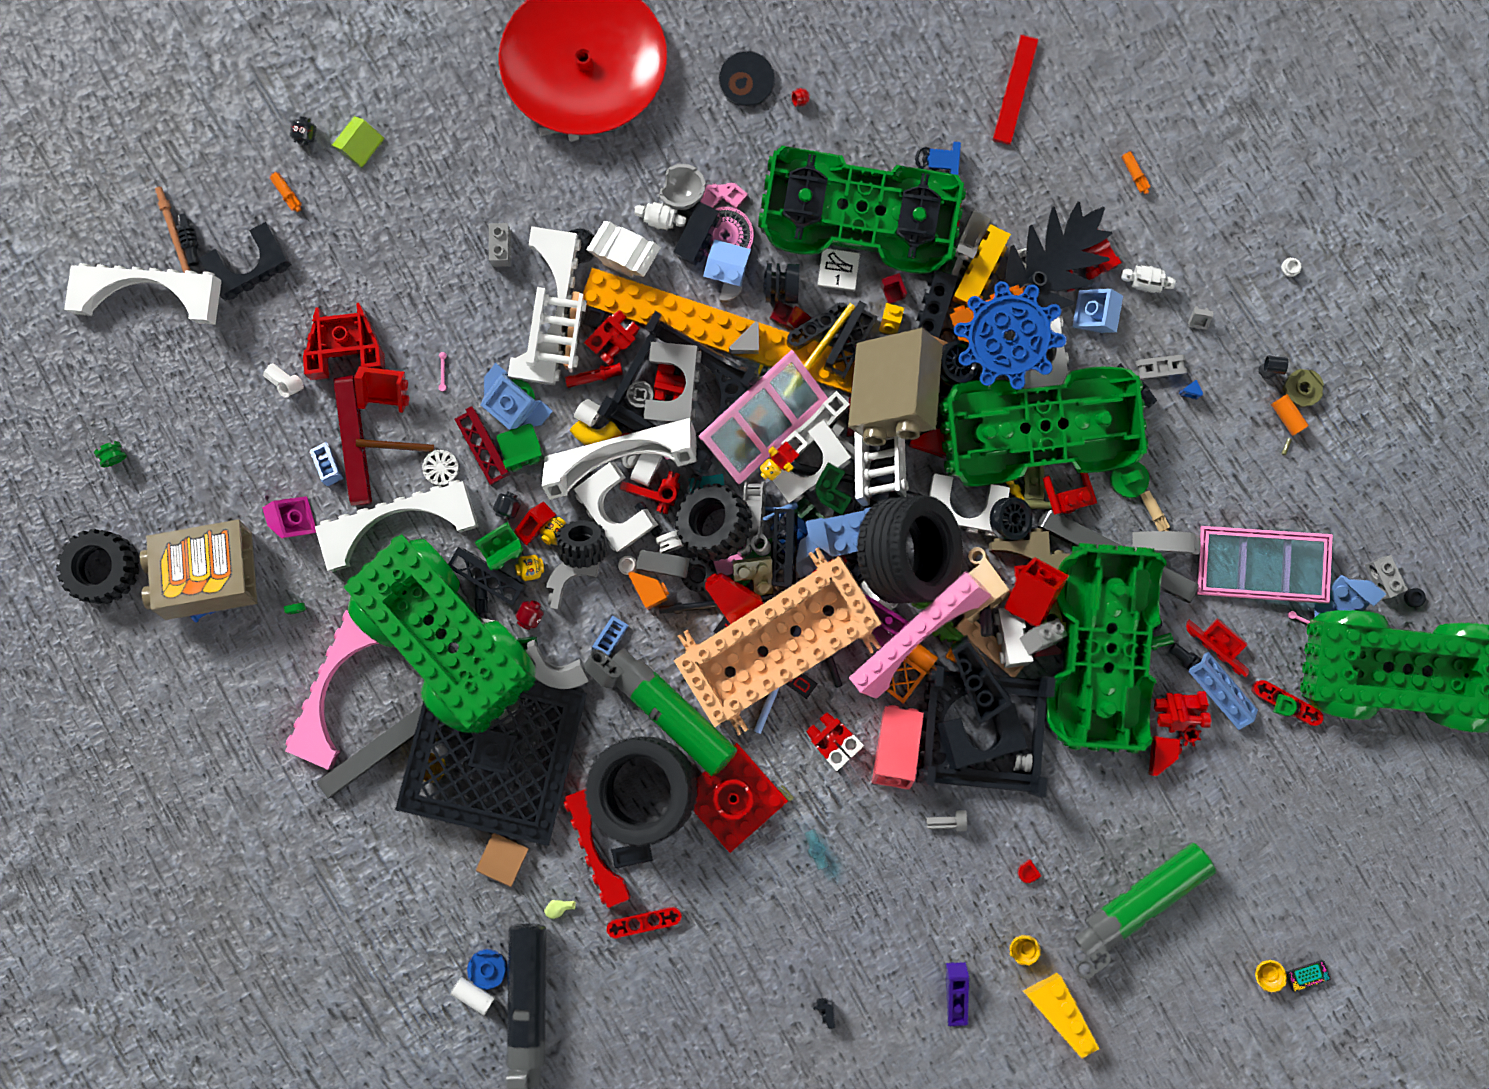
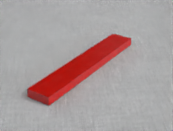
M1020 35L992 141L1007 145L1011 144L1039 40L1037 38Z

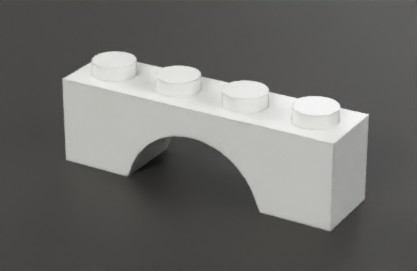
M836 391L811 418L792 432L781 445L787 441L800 455L815 441L808 431L823 420L830 427L849 408L850 404Z

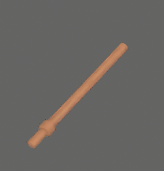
M156 187L155 192L159 200L158 206L160 211L163 212L183 273L186 270L191 271L185 252L180 246L178 232L170 211V202L166 200L163 188Z

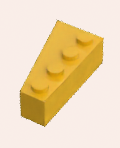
M991 224L989 225L952 301L965 305L967 308L970 297L978 296L983 298L980 294L983 289L987 290L991 282L989 276L991 272L995 274L1000 264L997 261L1000 256H1004L1008 248L1005 245L1011 235L1010 233Z
M1058 973L1023 990L1025 995L1081 1058L1099 1049L1066 984Z

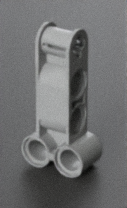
M745 482L743 500L747 502L749 510L752 512L750 520L753 521L752 528H749L751 532L749 538H746L744 541L746 542L745 547L738 549L739 552L737 553L740 556H747L754 550L757 555L766 556L771 551V544L764 536L763 518L765 517L766 483L749 484ZM765 542L763 548L757 549L759 543Z

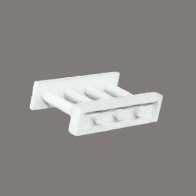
M537 287L526 357L527 366L535 367V363L542 360L569 364L568 370L572 373L573 368H577L578 356L575 355L582 311H586L587 300H584L583 294L579 293L578 301L549 297L546 294L545 288ZM550 304L577 308L576 319L548 316L546 313H543L544 306ZM550 323L574 327L573 338L543 334L540 331L541 324ZM543 341L570 345V357L541 353L538 350V343Z
M855 432V499L862 506L870 505V498L876 494L896 491L901 497H906L908 482L906 480L905 439L897 436L886 438V440L894 439V448L870 453L869 446L871 445L864 443L863 437ZM895 456L894 466L870 470L869 463L872 460ZM895 473V483L870 488V480L872 478Z

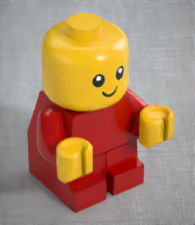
M787 441L778 449L772 446L768 450L771 459H767L760 466L762 471L760 475L765 480L768 478L772 481L781 474V470L789 473L794 468L791 463L799 454Z

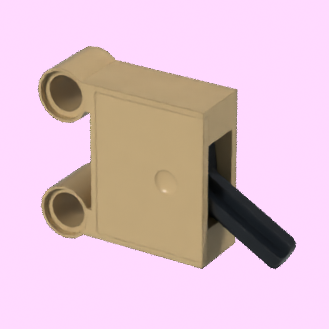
M975 547L970 550L968 558L976 568L968 574L980 581L992 596L978 609L974 608L963 614L971 624L980 618L981 636L990 637L993 635L991 610L1009 598L1011 591L989 563V557L982 548ZM978 555H983V558L980 561H975V558Z

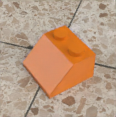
M634 572L628 573L647 610L668 600L667 595H669V592L664 583L660 584L656 579Z

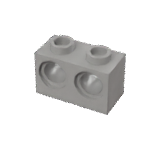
M489 223V262L492 267L511 266V229L508 223Z
M1391 555L1365 564L1373 583L1386 593L1382 599L1391 598L1407 591Z
M1058 618L1031 629L1019 639L1028 655L1054 646L1067 637L1068 634Z

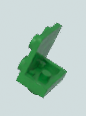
M526 424L497 435V441L504 457L503 463L508 471L515 472L522 469V466L534 465L541 462V459H544L532 424Z
M508 522L475 542L486 559L490 570L500 569L505 565L506 561L516 559L524 550L519 538Z

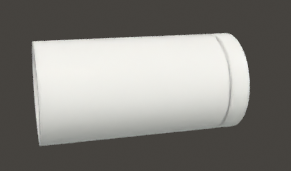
M463 977L459 979L451 992L452 996L482 1015H485L495 999Z

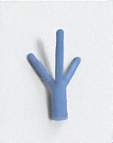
M793 501L783 507L765 506V510L774 511V508L796 509L798 505L796 501ZM779 512V521L786 513ZM774 513L765 516L763 520L766 521L773 518ZM774 523L770 527V530H774Z

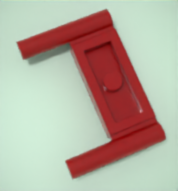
M1080 473L1084 487L1055 494L1050 476L1042 478L1054 515L1097 504L1088 473Z

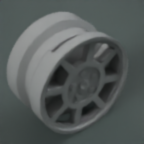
M637 381L629 386L627 398L633 408L645 410V401L654 400V392L648 383Z

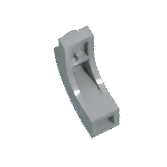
M973 209L956 246L955 256L971 263L991 216Z
M1146 531L1133 532L1132 547L1154 548L1155 552L1200 555L1201 542L1200 535H1195V533Z
M600 562L589 568H572L570 565L561 563L551 574L546 588L553 590V593L549 594L548 604H551L550 608L560 610L564 588L571 579L578 576L597 578Z
M535 639L527 643L526 653L531 660H534L532 662L536 668L535 677L542 683L554 688L569 689L589 682L588 675L580 659L565 666H556L549 663L543 657Z

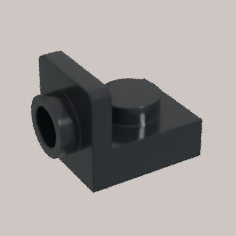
M828 998L816 999V1002H813V1010L825 1009V1011H821L823 1024L827 1023V1029H834L835 1020L832 1000L828 1001Z

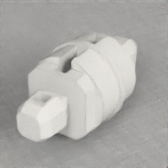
M653 202V204L648 203L647 207L640 205L635 207L634 214L643 217L644 222L657 229L668 230L669 228L674 229L675 226H686L687 218L681 215L677 216L678 210H674L672 207L665 205V203Z
M1136 266L1134 272L1131 269H1124L1121 274V279L1128 282L1131 281L1132 288L1144 292L1160 293L1162 287L1164 289H1173L1176 283L1172 277L1167 276L1165 278L1163 270L1152 266Z

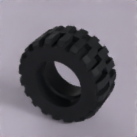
M716 483L712 486L710 484L703 485L702 489L698 487L694 490L693 494L689 493L686 496V501L682 502L679 506L681 510L680 512L677 511L676 515L678 521L675 522V528L678 530L677 536L681 543L698 557L707 561H719L720 558L725 560L730 557V554L735 555L739 552L738 549L746 544L744 541L746 538H749L751 534L749 528H752L753 521L750 520L752 512L749 510L747 502L728 486ZM725 509L726 517L722 527L712 535L703 536L702 529L706 518L716 510Z
M90 529L89 531L79 532L78 536L73 535L69 538L70 543L62 546L64 551L62 554H58L57 559H60V563L56 565V571H60V575L57 577L59 582H64L62 588L68 591L69 595L73 598L88 603L108 604L112 603L113 600L118 601L123 597L122 593L128 594L131 591L129 586L135 585L137 581L134 579L135 574L139 575V569L136 568V564H139V559L134 557V554H136L134 547H130V542L122 538V536L104 530ZM104 549L108 552L112 561L111 572L102 583L93 585L85 575V563L94 551Z

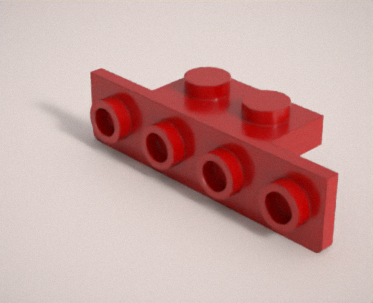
M1218 618L1205 631L1190 619L1187 620L1186 630L1191 636H1197L1208 650H1214L1217 653V657L1224 663L1227 661L1235 673L1238 675L1242 674L1244 677L1249 675V669L1235 658L1247 646L1246 641Z

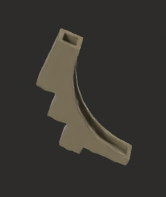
M1043 528L1031 529V532L1026 535V540L1022 538L1020 540L1005 541L996 538L994 542L989 543V552H1005L1020 556L1029 561L1036 557L1056 569L1070 555V553L1064 554V550L1052 551V554H1050L1049 531L1043 532Z

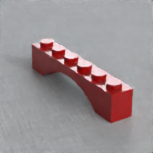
M585 788L566 796L564 805L567 812L572 814L571 824L573 829L579 832V845L581 849L585 848L587 853L585 860L588 867L593 869L594 874L592 878L594 884L600 887L601 893H599L601 902L609 908L629 900L631 896L624 878L615 874L606 866L595 848L592 837V816L588 813L589 810L586 807Z

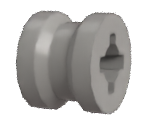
M1020 753L1014 755L1013 771L1024 770L1026 773H1030L1032 754L1027 753L1023 755Z

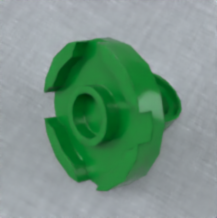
M1140 462L1115 469L1110 476V483L1114 492L1128 499L1136 498L1143 494L1148 488L1150 481L1149 472Z

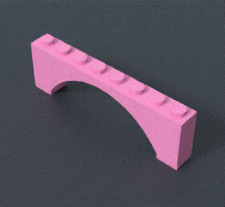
M966 572L852 674L849 679L861 693L877 699L890 687L891 679L902 661L922 640L956 616L974 608L978 609L992 595L980 581Z
M348 610L343 614L341 628H338L335 632L333 646H330L326 652L327 659L325 664H321L318 670L319 677L311 685V695L303 703L302 715L294 723L295 730L293 735L288 737L285 744L287 746L286 752L325 769H333L340 754V750L336 749L330 738L325 722L324 702L329 683L338 668L349 657L364 648L379 644L360 630L351 619Z

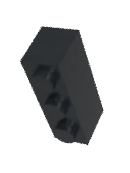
M698 202L673 253L695 266L698 262H701L705 254L704 249L706 245H710L715 228H718L721 224L722 215L720 212Z

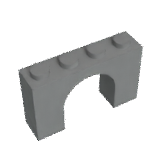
M651 342L649 361L653 364L673 365L680 368L685 375L686 385L683 393L672 401L646 400L645 420L670 423L690 418L691 422L695 420L696 409L693 408V403L697 401L698 397L695 382H699L700 370H697V363L701 362V351H698L699 348L697 346Z

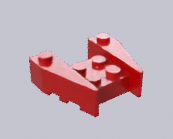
M359 302L356 303L357 313L325 316L319 307L315 308L311 332L308 334L307 347L303 353L304 375L310 380L329 378L328 358L360 354L361 367L385 369L384 352L367 313Z

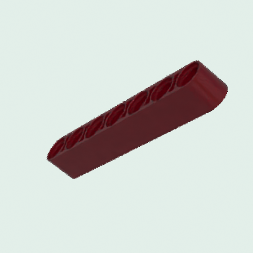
M352 375L334 378V389L349 501L351 506L371 504L372 495L365 447H356V439L364 440L361 412L357 408L355 376Z

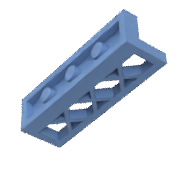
M1209 652L1204 654L1201 662L1191 667L1189 673L1238 730L1254 722L1258 709Z

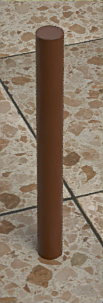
M356 439V447L434 451V444Z

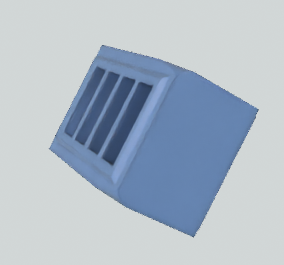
M327 442L310 450L322 483L330 486L344 479ZM326 451V454H324V455H322V456H320V457L317 456V455H319V454H321V453H323V452ZM329 458L328 461H326V462H324V463H322V464L320 463V462H322V461H324V460H326V459Z
M612 616L593 644L592 651L602 650L610 657L629 625ZM612 624L619 627L621 631L619 632L618 630L611 627ZM610 631V632H612L613 634L617 635V637L614 638L613 636L609 635L607 632ZM606 638L609 641L613 642L612 645L605 642L603 639ZM600 644H601L602 646L606 647V648L608 649V651H606V650L602 649L601 647H599Z

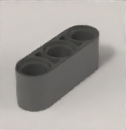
M640 550L636 569L686 578L690 559Z

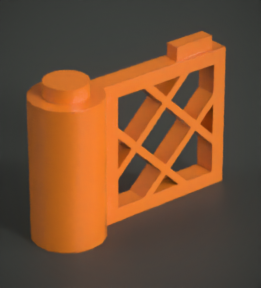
M919 643L903 660L904 668L896 670L905 671L906 681L895 683L893 676L892 683H890V686H893V690L888 688L886 691L904 704L938 657ZM915 669L921 674L916 680L908 681L907 670ZM907 684L908 692L903 698L896 693L895 685Z

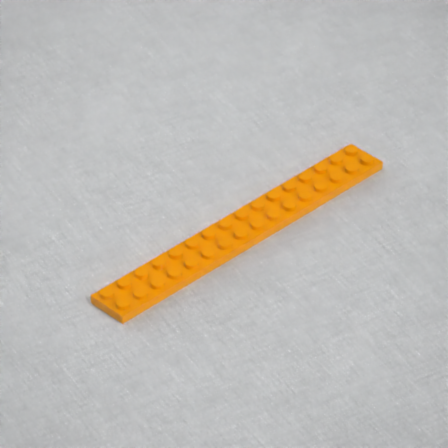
M595 268L591 269L583 291L584 300H587V307L591 306L606 311V313L611 315L621 310L627 316L626 320L647 326L656 310L663 315L668 325L705 346L731 354L729 347L755 322ZM759 323V354L732 355L773 367L792 350L787 346L789 332ZM792 338V342L796 341V342L798 343V342H799V338H798V339ZM813 340L801 349L792 351L795 352L804 365L820 342ZM828 345L808 372L817 383L852 394L855 360L845 379L824 370L826 360L834 348ZM844 351L845 356H849V355H852V354H853V353ZM842 361L835 363L833 368L843 372L846 367ZM791 363L782 370L793 375L798 373Z

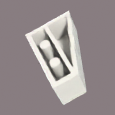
M999 608L996 614H994L995 626L998 625L999 633H996L998 645L1001 644L1002 652H999L1000 663L1004 664V668L1027 666L1033 662V657L1028 655L1019 639L1026 634L1025 620L1012 615L1004 608Z

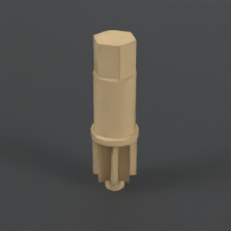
M1150 490L1141 494L1140 496L1158 531H1169L1170 525Z

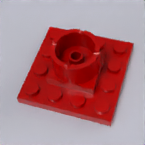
M738 743L734 745L737 748V753L717 775L711 776L704 771L696 778L698 781V797H696L697 802L693 810L729 853L736 849L788 802ZM731 795L737 797L735 802L730 801Z

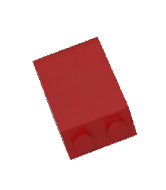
M1034 557L1020 572L1004 609L1012 615L1024 619L1030 625L1040 626L1048 616L1069 575Z

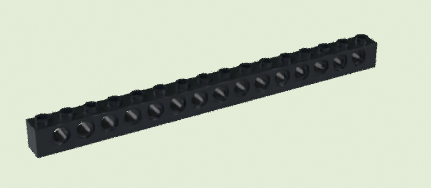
M936 270L934 275H930L927 286H930L929 293L925 292L922 303L925 306L923 311L919 310L916 319L919 324L913 330L923 328V325L928 324L932 327V331L928 333L939 338L958 276ZM940 289L943 292V296L935 295L934 290ZM935 307L938 310V313L932 314L929 312L928 308ZM894 439L886 440L885 444L880 445L878 451L894 448ZM895 456L872 460L871 463L874 464L872 470L880 466H894ZM895 473L872 478L870 480V488L874 484L881 486L893 483ZM890 492L872 495L870 502L877 504L881 500H886ZM857 506L855 512L864 511L866 506ZM857 552L845 555L846 560L854 563L858 562Z

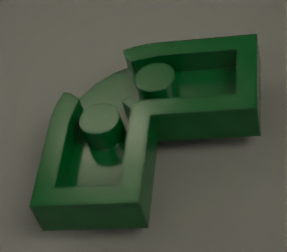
M827 462L816 482V494L821 503L842 515L852 499L849 495L836 489L845 471Z

